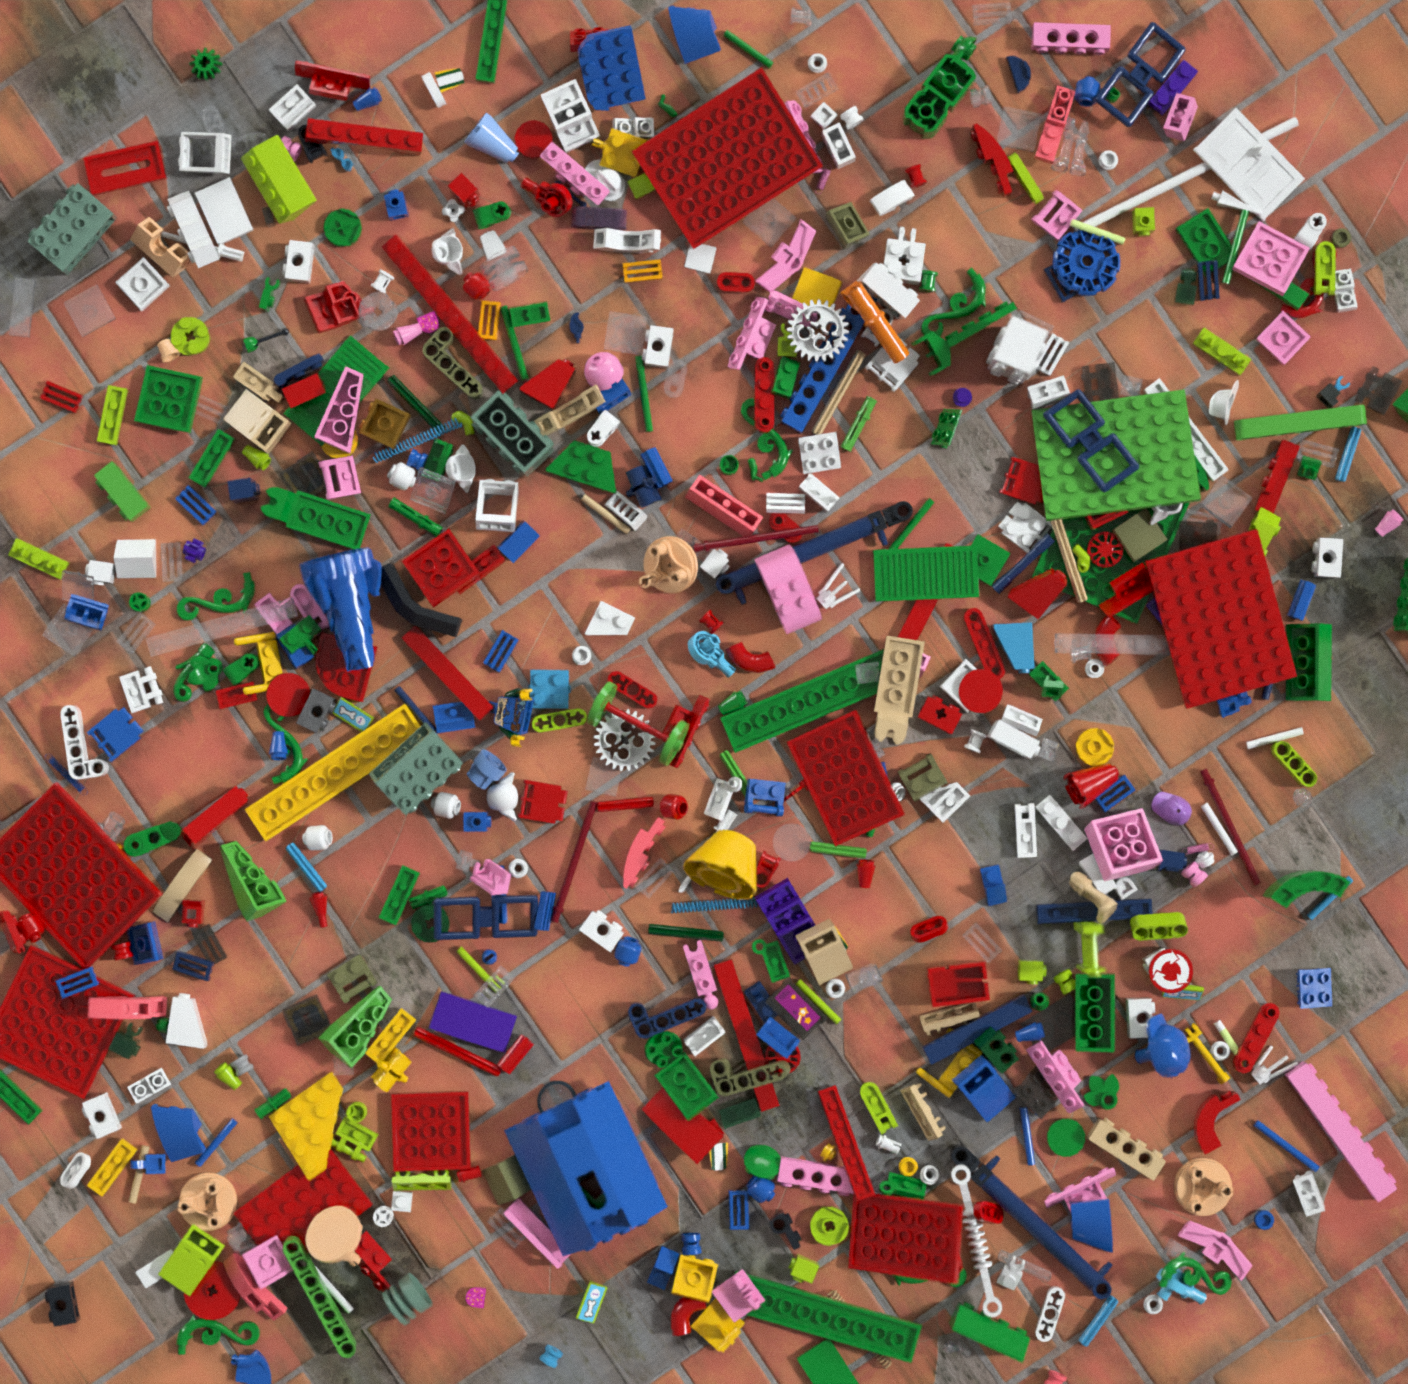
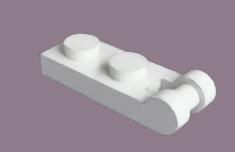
M1034 803L1022 806L1021 804H1014L1017 858L1037 857ZM1021 813H1028L1029 819H1022Z

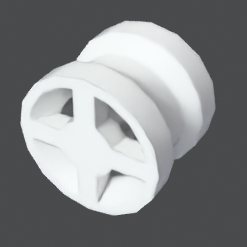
M856 106L840 115V118L846 122L848 130L864 120L858 114Z
M380 1206L374 1212L373 1221L377 1226L386 1227L393 1220V1211L388 1206Z

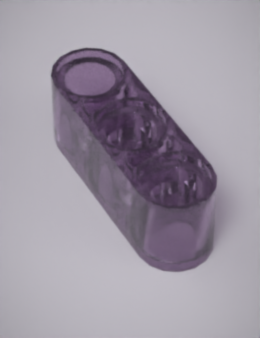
M575 206L572 207L571 227L580 229L610 228L625 231L627 227V210Z

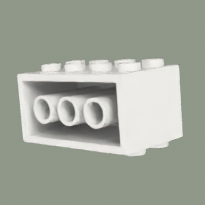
M1012 316L994 341L993 345L995 347H993L986 360V363L989 364L987 369L991 370L990 373L997 377L1003 375L1008 378L1007 381L1016 385L1029 380L1033 373H1035L1039 364L1037 361L1046 348L1044 340L1048 331Z

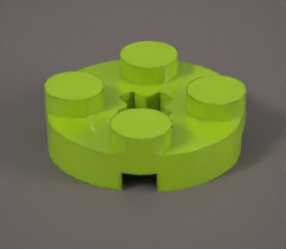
M183 317L172 328L171 342L181 354L194 356L204 352L210 342L209 330L201 320L194 317ZM194 332L195 339H191L189 342L186 341V334Z
M833 1206L821 1207L813 1214L810 1221L813 1237L817 1242L826 1246L843 1241L849 1230L848 1219L844 1212ZM833 1221L834 1229L825 1230V1222Z

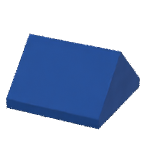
M155 921L132 926L127 930L128 940L131 943L130 949L133 952L134 965L164 959Z

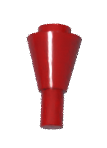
M323 891L312 893V897H309L311 905L318 916L320 928L328 926L325 915L328 895L323 894Z

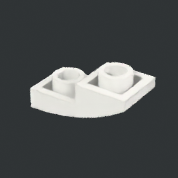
M653 118L613 119L614 129L643 139L654 137Z
M903 180L873 197L870 203L878 215L882 216L895 210L898 205L911 200L914 197V193L906 181Z
M1351 269L1335 271L1334 297L1337 312L1356 310L1358 307Z
M1094 854L1079 862L1086 875L1092 880V886L1103 894H1107L1117 888L1114 880L1104 882Z
M160 1068L127 1088L137 1104L171 1085L163 1069Z
M172 1249L136 1271L145 1288L162 1279L158 1273L172 1255Z

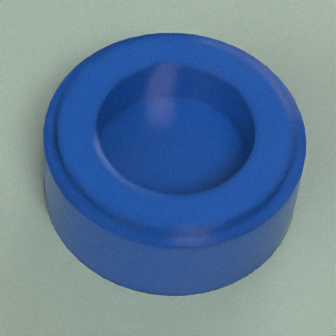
M1260 1210L1254 1216V1223L1258 1228L1268 1230L1274 1224V1216L1267 1210Z

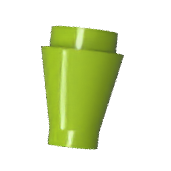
M247 445L242 451V454L247 457L256 469L263 471L271 463L268 453L250 445Z
M223 1062L214 1071L216 1078L233 1090H236L242 1084L231 1065Z

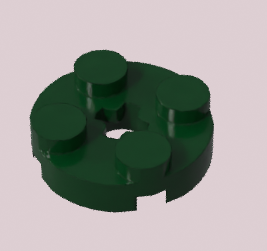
M434 904L424 905L417 909L411 920L412 931L415 936L427 943L439 941L434 939V927L429 929L425 923L426 920L434 919ZM441 907L442 932H448L450 920L447 912Z

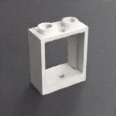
M181 132V137L179 138V171L230 174L231 135L225 133ZM194 139L216 140L215 167H193Z
M492 479L480 480L476 530L515 532L519 494L518 482L510 480L495 481ZM485 494L513 496L511 516L483 514Z
M995 720L987 735V738L1026 759L1036 757L1041 748L1038 746L1040 741L1001 720Z

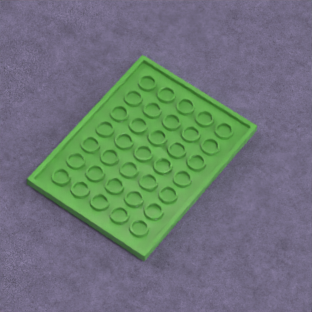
M1185 389L1091 402L1105 420V424L1097 429L1098 433L1103 439L1111 433L1116 434L1140 466L1137 471L1105 493L1098 488L1077 460L1078 456L1086 451L1082 444L1079 442L1072 448H1068L1043 417V413L1049 408L1031 410L1046 521L1201 501ZM1081 403L1067 405L1053 415L1070 439L1095 422ZM1112 442L1087 459L1104 483L1130 466Z

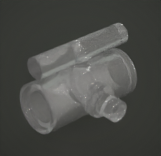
M110 812L102 823H97L114 842L122 843L125 836L121 835L120 832L123 829L122 826L125 824V820L121 815L116 812Z

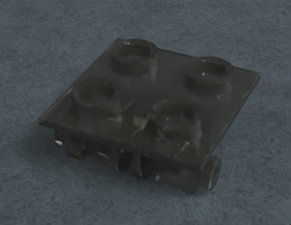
M1207 519L1206 522L1179 521V551L1217 540V523H1214V520Z
M1037 1066L1031 1070L1020 1085L1013 1089V1093L1040 1119L1046 1115L1058 1100V1097Z

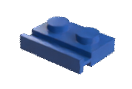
M462 702L433 706L437 734L475 728L474 715Z

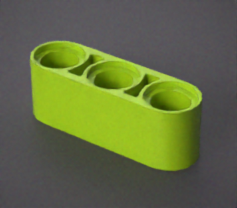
M1285 741L1273 743L1271 746L1272 755L1300 786L1312 787L1316 784V773L1289 743ZM1280 744L1285 747L1283 755H1279L1277 752V747ZM1292 759H1296L1298 762L1296 769L1290 767ZM1305 773L1311 776V781L1308 784L1303 781Z
M1180 912L1137 915L1132 917L1129 922L1133 938L1138 941L1180 938L1188 933L1185 916Z

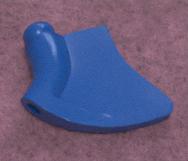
M255 1350L250 1355H232L231 1364L237 1365L236 1382L271 1384L270 1367L260 1351Z

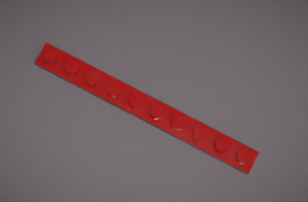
M395 234L382 246V249L502 394L506 393L518 382L516 377L480 336L478 331L401 238Z

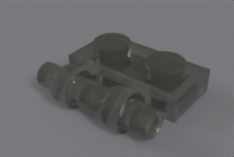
M1115 362L1096 364L1094 373H1090L1089 366L1082 367L1081 381L1084 382L1085 390L1083 394L1090 402H1094V396H1099V401L1119 398ZM1092 379L1097 381L1098 389L1092 390Z
M1372 366L1370 372H1367L1364 377L1366 380L1362 387H1359L1357 391L1358 395L1355 401L1362 404L1364 398H1367L1369 402L1366 407L1381 415H1385L1402 380L1386 372L1380 378L1376 376L1379 369ZM1372 383L1377 384L1374 393L1368 391Z

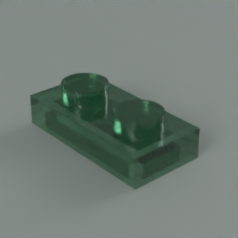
M755 1097L718 1110L724 1129L761 1117Z

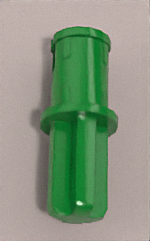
M442 885L430 891L425 890L424 893L409 898V902H412L410 905L414 910L427 903L432 904L436 898L447 896L448 892L446 887Z
M284 1088L272 1098L268 1097L265 1103L254 1109L260 1119H263L274 1109L278 1110L281 1104L290 1099L291 1093L288 1089Z

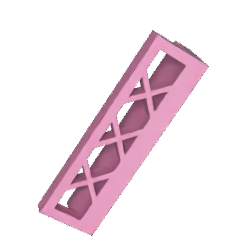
M519 1197L505 1210L504 1215L559 1269L571 1254L562 1256L550 1228Z

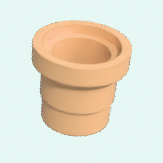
M170 339L162 340L157 344L162 355L161 360L164 363L170 362L180 355Z

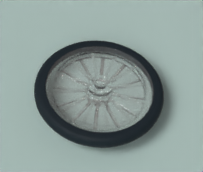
M549 1082L542 1087L538 1094V1109L540 1113L573 1098L576 1096V1093L566 1082Z

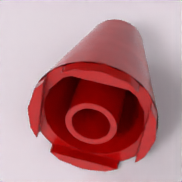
M1104 764L1069 772L1064 775L1063 780H1067L1068 785L1065 788L1072 802L1075 805L1080 804L1079 808L1082 809L1118 781L1119 771L1114 765Z

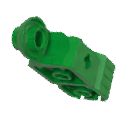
M961 35L951 48L954 51L953 54L944 55L922 84L921 90L916 92L906 105L903 114L904 126L909 124L913 131L923 135V139L933 138L946 122L948 111L953 112L975 83L976 75L974 70L962 60L967 61L976 50L977 46L974 45L977 40L976 37L969 36L964 38Z

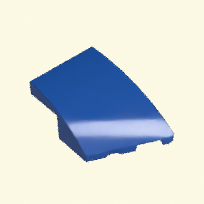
M673 5L668 7L674 34L685 64L721 50L714 33L717 26L710 10L682 8Z
M158 1104L151 1106L157 1133L171 1163L204 1153L206 1147L197 1134L202 1123L193 1109L175 1106L165 1108L158 1107Z
M1109 1199L1071 1202L1072 1219H1070L1072 1239L1110 1253L1113 1252Z

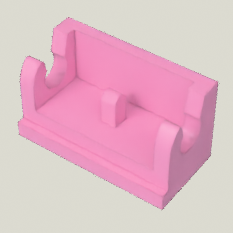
M485 859L481 870H479L480 863L476 862L470 880L491 895L507 894L511 874L490 859Z

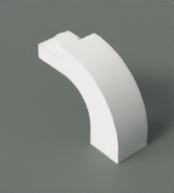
M610 228L595 229L593 249L620 253H652L653 250H660L661 230L621 231Z

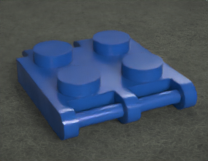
M125 707L120 711L118 709L113 710L87 732L99 744L98 748H102L107 754L110 762H113L141 739L139 735L144 732L136 721H133L131 724L128 723L133 717ZM94 732H96L100 736L103 742L100 741V739L95 735ZM105 745H107L108 748L112 751V753L114 754L113 756L105 747Z

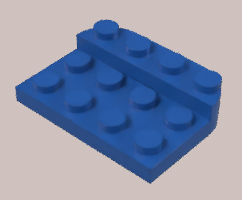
M631 25L587 35V38L583 40L578 48V57L586 95L595 110L608 111L609 107L645 100L646 97Z

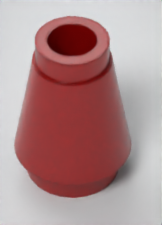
M860 859L859 864H857L860 888H871L876 867L873 860Z

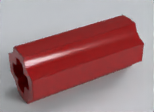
M521 1034L497 1065L510 1075L534 1046V1043Z

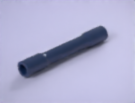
M1047 533L1017 564L1001 576L992 585V588L1000 594L1030 563L1046 551L1055 540Z

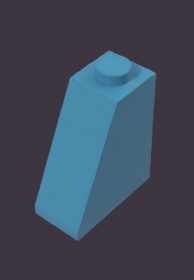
M1032 623L993 624L992 630L1013 670H1018V673H1030V669H1035Z

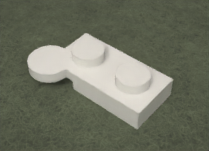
M731 777L727 782L717 778L704 814L723 821L733 792H738L742 787L741 779Z

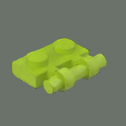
M344 1116L335 1133L342 1138L340 1142L333 1138L331 1146L336 1148L335 1150L339 1153L342 1151L351 1156L352 1160L364 1163L367 1156L360 1153L362 1148L369 1152L379 1134L359 1123L351 1122ZM347 1140L357 1145L355 1150L345 1145Z

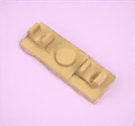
M975 1002L964 1003L919 1016L923 1030L928 1036H931L930 1030L937 1029V1032L940 1033L941 1027L953 1026L962 1023V1021L966 1024L967 1020L980 1017Z
M919 1083L905 1087L900 1091L927 1140L930 1141L943 1135L941 1131H944L946 1127H938L937 1121L941 1118H934L931 1108L923 1100L927 1093H919L918 1088L922 1084Z

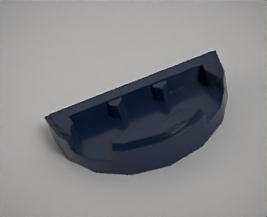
M1007 56L1006 60L1018 94L1029 85L1031 69L1028 63L1021 58Z

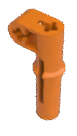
M855 281L840 292L847 304L858 311L864 320V325L870 328L893 363L896 364L909 355L910 352L884 317L885 312L877 307L860 282Z

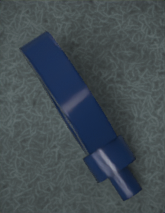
M578 312L574 313L570 319V330L574 335V339H576V344L580 343L581 334L584 331V325L578 318Z

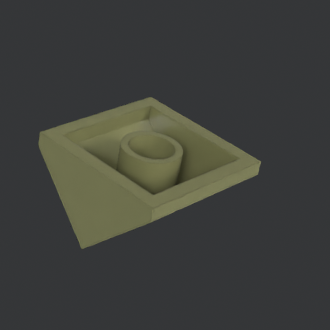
M851 202L826 212L825 217L844 250L870 235Z
M515 1154L482 1170L498 1205L515 1200L532 1190Z

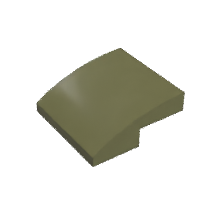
M1147 508L1112 530L1133 562L1167 540L1157 523L1150 525L1152 516Z

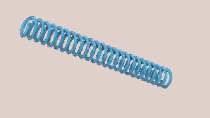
M454 418L457 425L456 427L453 420L451 419L453 428L450 422L447 421L450 430L444 422L446 431L443 425H440L443 430V433L440 430V427L437 425L439 434L436 428L434 427L436 436L433 433V430L430 428L432 437L429 431L427 430L429 439L426 436V433L423 431L425 439L423 438L422 433H420L422 441L420 440L418 434H416L418 442L416 441L415 436H413L415 444L413 443L411 437H409L412 446L409 444L408 439H406L408 447L406 446L405 441H402L405 449L402 447L401 442H399L401 450L399 449V446L397 444L396 447L398 452L395 449L393 453L392 449L388 447L391 452L390 455L388 449L385 447L387 456L384 450L382 449L384 458L382 457L381 452L379 450L378 453L380 455L381 460L379 459L376 452L375 456L377 458V461L374 457L372 458L376 463H378L379 461L382 462V459H389V456H395L396 453H402L403 451H406V449L409 450L410 448H413V446L416 447L417 445H420V443L423 444L424 442H427V440L430 441L431 439H434V437L437 438L438 436H441V434L444 435V433H448V431H454L455 428H461L462 423H460L459 425L457 419Z
M755 897L745 900V902L744 900L740 902L738 899L737 902L736 899H733V901L732 899L729 901L726 899L725 902L722 899V905L720 899L718 904L716 899L714 904L713 900L710 903L708 900L706 903L703 901V904L699 901V906L697 901L695 906L693 901L691 905L689 901L687 905L686 902L684 904L680 902V907L677 902L676 908L675 904L672 903L671 913L673 914V911L677 913V908L679 913H681V909L683 913L685 909L688 913L689 910L690 912L693 910L696 912V909L700 912V907L703 912L704 907L705 911H708V908L710 911L712 908L715 911L716 908L719 910V906L723 910V905L726 910L728 905L729 910L731 906L734 910L735 906L736 909L738 907L742 909V904L746 908V903L748 908H750V904L752 908L754 904L756 908L759 904Z

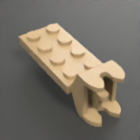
M886 636L874 712H878L874 727V735L878 742H882L887 736L889 738L892 737L896 745L901 744L906 737L908 717L912 718L925 643L923 641Z

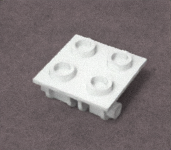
M836 432L798 438L803 474L841 468Z

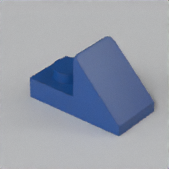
M999 864L980 868L988 906L1007 902L1005 884L1002 880Z
M661 1246L647 1283L665 1290L675 1268L679 1253Z

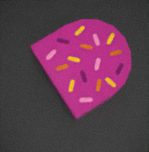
M434 311L417 318L423 332L432 334L437 331L439 321Z
M472 1287L466 1294L467 1304L471 1307L484 1308L486 1288Z

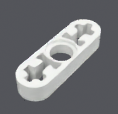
M1058 1286L1048 1289L1035 1328V1335L1042 1342H1047L1053 1337L1065 1300V1293ZM1056 1291H1058L1059 1295L1061 1296L1060 1298H1056L1055 1305H1058V1308H1056L1054 1305L1048 1304V1302H1053V1297L1051 1296V1294L1056 1293ZM1053 1309L1055 1311L1054 1318L1047 1319L1044 1315L1045 1311ZM1042 1320L1046 1323H1052V1326L1047 1325L1046 1330L1049 1334H1045L1044 1337H1041L1039 1330H1043L1045 1327V1323H1042Z

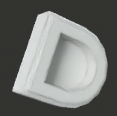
M1121 877L1115 882L1117 886L1115 892L1121 900L1138 890L1129 878Z

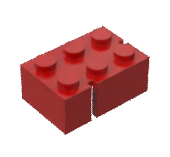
M984 960L949 964L947 969L943 965L926 967L932 1007L990 1000L988 982H982V979H987L986 963Z

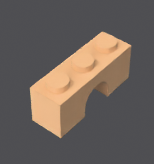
M148 217L137 225L130 240L170 276L174 277L183 271L189 262L188 251L179 243L170 248L166 247L161 240L163 229Z

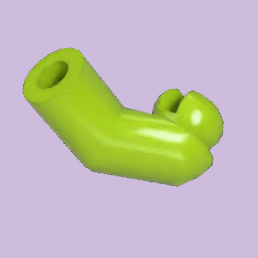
M456 411L452 414L453 422H455L454 418H456L457 422L464 425L466 436L475 434L474 427L472 426L473 422L469 415L463 411Z
M1076 544L1071 550L1077 556L1078 571L1085 573L1090 567V556L1079 544Z

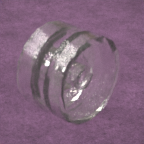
M515 246L496 253L479 267L485 277L491 276L488 283L493 291L509 286L529 271L524 261H517L520 254Z

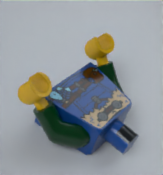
M515 688L507 691L504 696H500L497 703L489 701L494 707L489 712L495 714L494 723L498 725L501 732L510 740V744L514 747H522L519 741L524 740V736L519 735L528 732L534 698L529 697V692H533L532 689Z

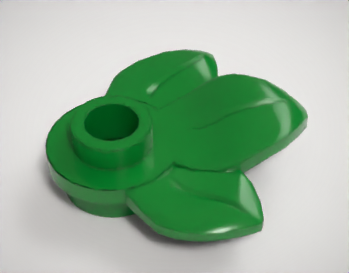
M195 656L190 659L189 663L194 669L189 673L187 682L193 685L202 684L205 692L216 687L218 675L223 670L221 661L216 658L207 659L204 656ZM216 666L217 668L216 670L212 671L210 670V667Z
M1110 1074L1105 1081L1098 1076H1090V1092L1083 1096L1086 1102L1091 1106H1101L1106 1110L1113 1109L1117 1105L1118 1098L1116 1094L1120 1088L1116 1076ZM1109 1096L1111 1098L1110 1103L1104 1102L1105 1097Z

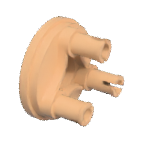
M674 536L661 537L652 542L644 556L643 563L646 575L640 577L639 584L644 583L641 586L643 588L654 586L666 593H679L689 588L696 579L698 572L697 557L691 546L684 540Z
M1195 1158L1186 1162L1179 1169L1174 1180V1193L1177 1201L1186 1211L1198 1216H1209L1222 1210L1230 1197H1232V1191H1234L1227 1170L1220 1163L1209 1158Z
M211 1172L201 1173L192 1177L182 1188L178 1211L191 1226L194 1224L203 1231L217 1230L225 1226L234 1216L233 1213L237 1208V1194L231 1182L222 1175Z
M343 1206L329 1207L321 1211L310 1223L306 1234L307 1248L310 1254L321 1262L335 1263L343 1260L347 1261L351 1266H356L354 1261L359 1264L360 1256L354 1250L359 1244L363 1226L360 1224L356 1214L350 1209Z

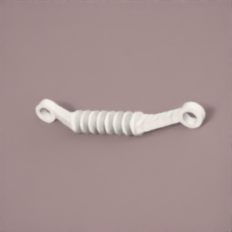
M957 1165L952 1169L951 1177L956 1184H959L965 1206L962 1216H967L962 1222L969 1223L964 1230L971 1231V1233L966 1235V1238L973 1239L968 1242V1245L975 1247L970 1250V1253H976V1256L972 1257L971 1260L978 1261V1263L973 1265V1268L980 1269L986 1299L983 1302V1311L989 1317H996L1002 1311V1303L998 1298L994 1297L987 1267L992 1265V1261L985 1260L990 1257V1254L984 1253L989 1248L988 1246H982L987 1240L980 1238V1236L985 1234V1231H978L979 1228L983 1227V1224L976 1223L978 1220L973 1214V1205L967 1185L971 1177L970 1170L965 1165ZM960 1169L967 1173L963 1180H959L955 1176L956 1172ZM990 1302H995L998 1305V1309L990 1312L987 1309V1305Z

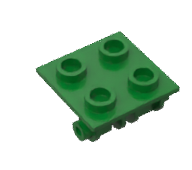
M943 409L938 418V426L932 434V445H940L939 447L944 449L950 446L962 413L961 409Z

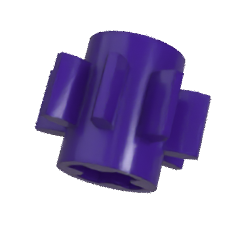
M195 538L192 542L187 541L182 551L186 555L185 559L193 563L196 560L201 561L206 553V548L203 547L204 543Z

